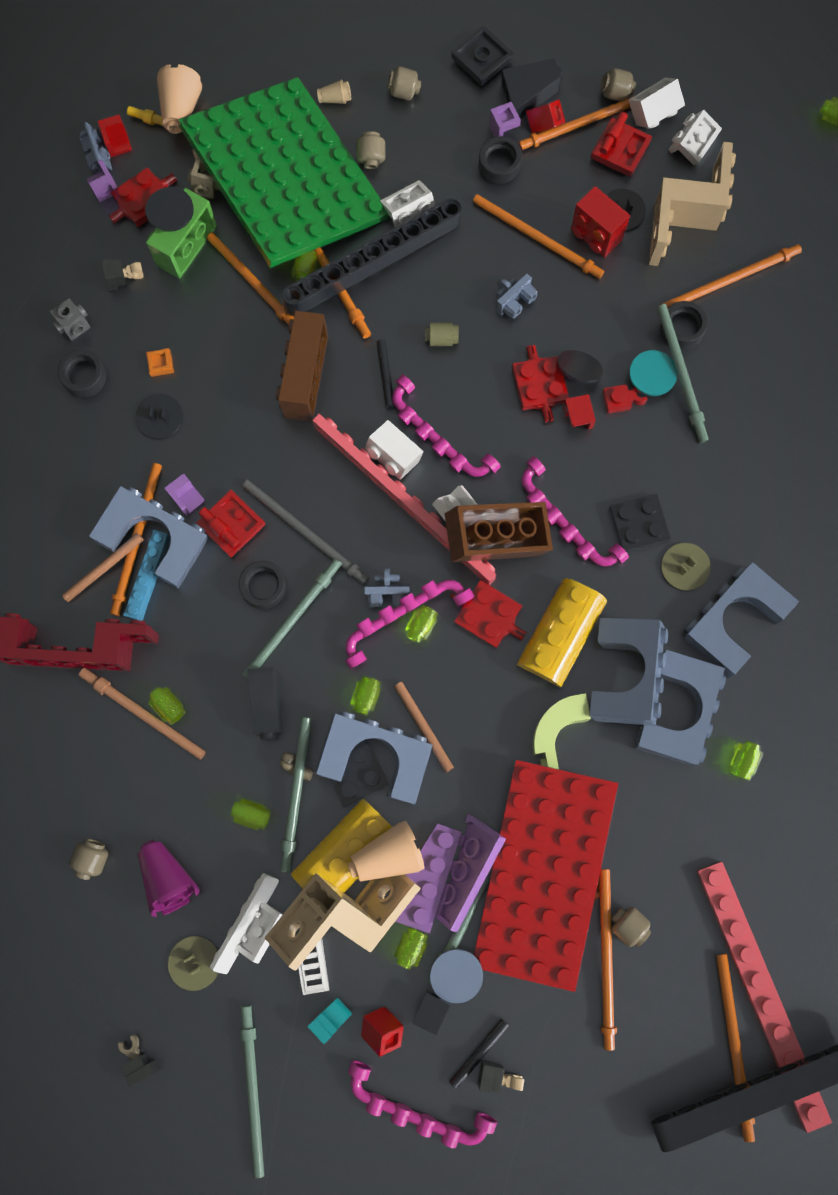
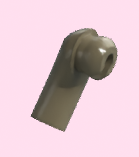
M284 752L282 759L279 760L280 767L293 776L296 756L292 753ZM305 766L303 779L310 781L314 769Z

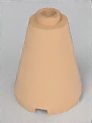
M171 64L160 68L157 74V87L163 126L169 132L177 134L182 132L179 127V119L192 115L202 91V84L199 74L192 68L178 64V68H170Z
M407 821L397 823L350 856L351 862L347 863L352 878L357 877L359 881H367L417 873L424 869L420 849L416 848L414 842L416 839Z

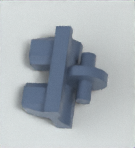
M528 274L523 276L518 282L514 278H511L509 281L502 278L498 281L497 284L500 290L496 292V295L500 299L497 301L499 307L496 309V312L500 316L506 313L514 319L522 311V306L517 302L520 298L528 304H531L536 299L538 292L531 285L532 278Z
M385 567L384 574H375V582H385V584H366L365 594H368L369 606L383 607V594H392L393 607H398L401 605L399 600L410 594V584H390V582L400 581V574H390V567Z

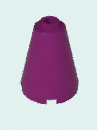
M150 840L141 845L138 859L151 916L157 917L156 912L162 911L163 916L172 913L191 902L189 896L193 893L195 896L199 894L198 885L162 842Z

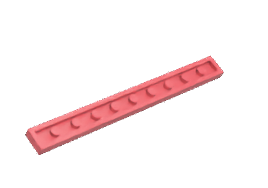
M318 414L313 419L315 429L450 551L447 529L440 524L442 522L441 519L432 511L428 513L423 508L424 504L416 496L411 497L405 492V486L398 480L393 481L388 476V471L381 464L376 466L371 461L372 458L363 448L359 450L354 446L353 439L347 433L341 434L336 429L337 425L329 417L325 419ZM461 561L486 584L491 585L495 580V568L488 561Z
M717 862L697 870L698 877L777 1067L780 1068L805 1058L723 862ZM820 1092L792 1102L805 1132L809 1133L832 1123Z

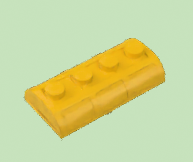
M564 578L516 665L561 688L607 603L606 598L599 592L577 581Z
M362 798L291 872V876L304 889L317 873L345 893L358 879L357 877L352 878L347 863L351 862L350 856L392 828V826Z

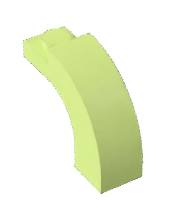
M586 693L560 700L549 708L538 722L533 735L532 752L533 756L543 754L544 759H540V765L559 769L555 751V741L559 731L569 724L586 722L591 719Z

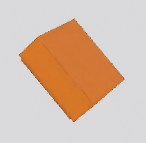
M169 348L146 352L151 377L174 373L172 355Z

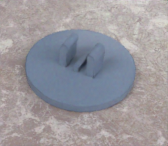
M451 949L443 952L435 959L430 971V981L434 992L441 999L450 1003H463L472 999L479 992L483 982V970L480 962L472 953L463 949Z

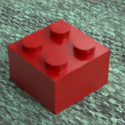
M595 186L576 204L571 230L577 238L583 239L589 244L595 253H599L605 258L623 240L630 215Z

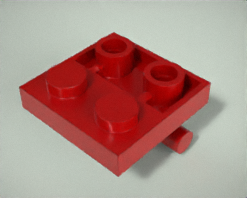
M620 112L616 119L611 118L590 158L631 177L649 146L652 136L625 124L628 115L625 112Z
M232 490L222 497L210 510L206 507L201 509L199 512L201 518L196 522L198 526L206 530L205 533L230 558L266 525Z

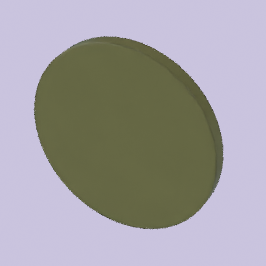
M679 543L669 548L664 554L661 562V571L667 583L675 589L692 591L701 587L707 581L711 571V564L707 554L697 545Z
M201 936L187 937L178 942L172 949L168 959V970L172 980L179 987L189 991H197L209 986L219 973L210 969L214 955L218 951L217 947L210 940Z

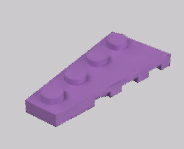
M467 814L465 822L468 823L465 835H461L458 842L461 848L457 861H452L450 868L451 880L449 884H445L435 915L436 919L454 932H458L506 840L505 837L471 814Z
M440 824L436 825L420 851L424 869L417 873L406 874L421 889L395 922L430 933L462 833L461 831Z

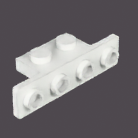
M263 873L256 881L247 902L243 904L238 918L227 933L225 941L214 955L210 969L227 974L239 952L252 962L259 964L269 946L265 936L283 915L267 904L279 883L277 878Z

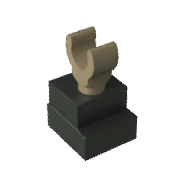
M136 1035L130 1036L133 1043L131 1049H128L124 1042L118 1043L119 1050L130 1059V1062L121 1067L129 1087L136 1085L160 1070L156 1060L149 1062L146 1054L140 1055L138 1048L139 1038Z

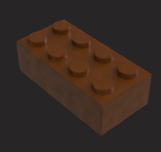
M295 311L294 319H290L289 334H291L290 341L285 343L284 354L287 358L286 363L281 365L280 377L283 379L282 385L277 387L276 400H279V409H282L284 418L313 422L328 331L324 314Z
M546 502L456 506L444 513L451 562L536 557L553 550Z

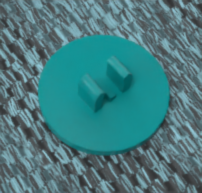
M649 350L639 354L633 360L629 371L633 386L641 393L649 396H659L667 393L674 386L678 375L673 359L669 355L656 350Z

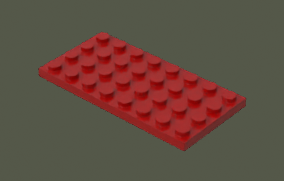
M515 760L500 835L505 837L506 840L493 863L474 950V956L480 962L482 970L575 992L619 783Z

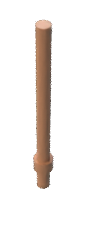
M86 668L81 670L79 676L90 683L95 691L101 695H107L199 760L203 758L206 751L110 686L111 683L103 677H97Z

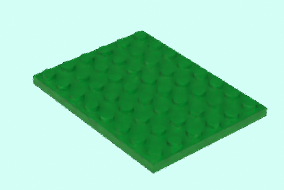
M298 77L179 119V127L270 268L388 220L390 217L380 202V197Z

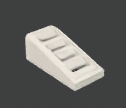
M322 938L315 946L317 952L309 953L306 959L318 957L319 962L305 964V961H303L298 967L303 995L329 991ZM320 968L321 973L306 975V970ZM322 978V984L308 986L307 981Z

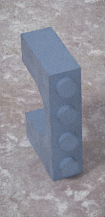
M120 486L89 537L97 544L115 552L133 525L142 521H155L162 524L170 532L171 544L155 575L157 578L179 589L208 541L207 535L204 534L206 530L194 523L192 526L183 522L184 518L176 512L172 511L170 514L162 510L163 506L152 499L149 502L141 498L142 494L131 487L125 489Z
M753 562L747 567L742 565L733 575L735 581L731 585L726 583L717 592V595L720 596L715 603L710 601L701 610L704 614L699 621L693 619L685 628L688 633L683 639L709 662L725 668L723 674L728 678L734 676L751 655L735 643L725 632L723 613L727 605L734 602L752 604L777 624L799 602Z
M600 618L598 643L603 649L632 650L640 653L645 660V673L640 683L629 691H592L589 716L594 721L656 726V719L661 717V703H658L659 693H662L664 688L663 678H660L661 668H665L666 654L663 653V644L668 642V629L665 628L661 620Z
M665 650L663 653L666 654L665 668H661L660 678L681 685L690 691L697 705L696 718L688 729L682 731L670 730L658 725H641L634 748L695 767L699 765V762L702 763L706 755L704 743L705 739H709L712 733L713 724L710 721L712 714H716L720 700L717 699L719 690L724 688L726 676L723 675L725 668Z
M340 711L339 715H332L314 774L341 782L352 749L365 739L379 740L390 748L395 759V770L387 797L415 805L433 746L426 743L427 738L415 734L410 738L402 735L403 730L394 727H388V730L378 727V722L364 719V722L354 720L355 715Z

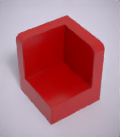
M559 99L526 111L532 133L548 130L565 123Z
M119 114L98 121L105 145L111 157L132 150L125 126Z
M589 394L565 399L563 411L565 417L569 416L571 426L587 425L588 430L593 429L596 419Z
M382 1007L363 1016L361 1037L381 1057L401 1047L404 1026L386 1007Z

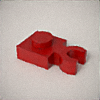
M627 384L603 389L607 414L631 410V403L643 405L646 403L647 397H638L636 393L640 391L635 387L633 390H628Z

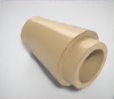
M340 80L317 89L319 103L346 104V101L351 100V90L348 81L343 82Z

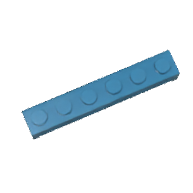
M153 530L123 615L127 619L143 621L157 580L155 572L164 559L171 540L170 535L167 533Z

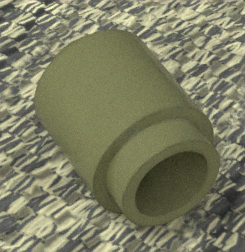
M430 322V327H425V342H430V346H452V344H458V325H453L452 322Z

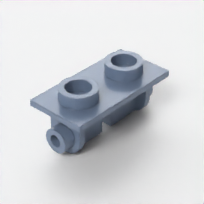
M85 122L86 130L80 132L79 139L83 151L88 153L85 157L89 169L93 173L101 172L98 161L102 159L105 166L112 170L109 160L111 157L105 148L101 131Z

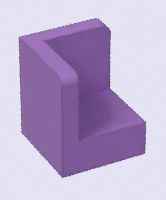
M512 102L490 110L489 127L494 137H503V132L520 126L521 120Z
M102 159L98 161L102 171L87 179L99 203L112 196L111 191L117 188Z
M184 473L165 487V490L186 516L205 503V500Z

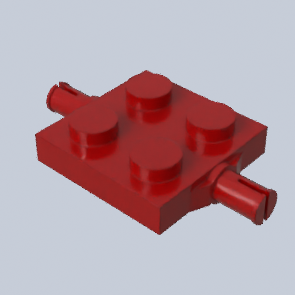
M147 167L111 191L113 198L119 206V209L108 215L111 221L115 224V222L125 216L132 220L137 227L148 221L145 208L149 197L155 191L176 182L175 175L171 172L163 179H159Z
M530 345L526 347L529 360L513 363L511 367L522 411L529 409L542 410L544 422H552L554 417L551 408L558 404H564L565 399L569 398L564 376L557 366L558 356L538 358L536 346L532 345L531 347Z
M480 580L472 592L475 597L462 604L461 612L454 622L495 648L498 647L501 640L509 633L522 641L527 632L514 625L522 605Z

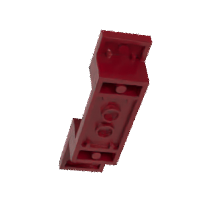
M5 613L4 617H0V661L7 665L130 672L133 642L158 644L159 634L151 626L145 625V621L130 620V624L120 623L121 621L117 619H105V622H96L93 652L92 649L77 647L76 651H68L66 647L51 646V650L42 649V646L35 645L37 627L30 624L28 619L20 618L21 615L14 613Z

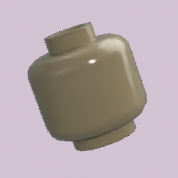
M401 66L396 67L394 71L391 70L387 89H390L391 96L410 101L414 94H419L421 81L418 80V74L415 70Z
M612 68L603 75L600 88L606 99L620 102L628 99L629 95H633L636 82L633 81V75L630 71Z
M364 132L356 141V159L364 165V168L376 169L386 158L385 140L377 132Z
M85 839L84 842L76 844L69 862L70 867L76 871V877L89 880L91 876H98L102 873L108 858V851L104 848V843L93 839Z
M621 907L611 918L614 921L611 928L612 933L628 947L634 945L637 947L641 946L651 934L649 930L650 921L635 907H629L626 910Z

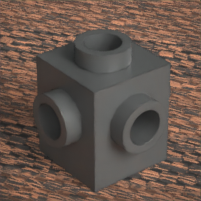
M70 298L58 303L50 311L55 318L52 321L54 326L60 333L65 331L71 340H74L91 328L84 318L88 314L79 303L74 305Z

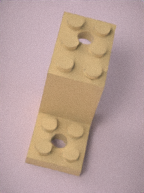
M723 142L712 170L711 183L663 178L654 205L649 265L658 266L661 257L665 258L667 246L670 245L672 231H668L669 226L717 231L720 222L725 221L726 211L730 209L732 204V195H729V189L732 188L734 174H730L736 158V153H732L733 143Z
M316 873L265 936V940L288 967L295 971L331 926L371 953L421 888L406 874L370 880L354 901ZM391 890L389 896L384 899L385 894ZM300 928L299 933L295 936V932Z

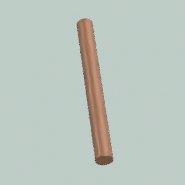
M136 533L62 594V597L67 602L71 601L144 541L143 537Z
M399 682L394 686L395 690L422 735L427 738V743L433 745L432 751L445 773L450 771L454 766L403 682Z

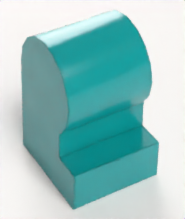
M337 997L307 1027L325 1044L351 1016L352 1012Z

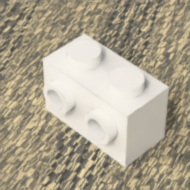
M663 78L629 99L636 126L646 127L647 129L659 125L660 120L677 114L678 109L685 106L679 81L675 78Z
M389 420L369 436L365 447L373 459L383 464L388 473L395 475L399 480L419 463L424 452Z

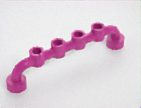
M403 374L395 381L398 386L393 392L392 399L395 407L400 411L397 415L398 418L405 425L412 422L417 427L414 431L416 435L423 441L429 438L434 443L431 446L433 451L440 457L446 454L451 459L448 464L457 473L463 470L470 476L479 477L484 476L489 471L494 474L501 467L499 462L489 453L480 460L483 464L482 466L473 467L462 454L451 447L446 439L437 434L426 421H423L410 406L402 401L403 393L405 392L409 395L415 389L414 384Z
M532 456L526 462L528 467L523 472L522 485L529 494L526 497L529 503L546 502L549 524L552 526L556 522L562 530L559 531V535L567 543L571 540L576 543L578 548L575 551L584 561L590 558L597 565L611 566L616 562L622 564L629 558L627 552L617 543L608 550L609 556L603 557L599 555L593 545L585 540L576 527L564 518L559 509L546 499L542 491L533 485L531 481L532 476L535 474L539 477L546 470L544 465L535 456Z
M432 580L420 587L423 592L414 597L410 593L399 600L401 605L392 609L389 605L377 612L380 617L371 622L369 618L361 621L356 625L358 630L353 632L346 641L345 650L349 658L345 662L349 669L367 659L362 650L357 652L355 649V645L359 640L445 590H453L456 593L453 600L457 606H460L475 597L471 589L465 590L459 582L454 580H444L437 584Z
M357 1060L351 1061L348 1074L352 1076L350 1083L352 1092L357 1099L367 1104L365 1110L369 1114L380 1116L383 1110L392 1114L390 1120L395 1125L405 1127L407 1121L417 1125L416 1132L421 1136L429 1138L432 1132L442 1135L441 1142L450 1148H456L458 1142L469 1146L476 1145L484 1140L487 1133H494L497 1120L482 1112L477 1113L473 1123L477 1130L474 1133L468 1134L457 1126L441 1123L428 1114L417 1113L404 1104L386 1100L384 1096L378 1093L365 1091L361 1086V1081L368 1080L371 1067Z

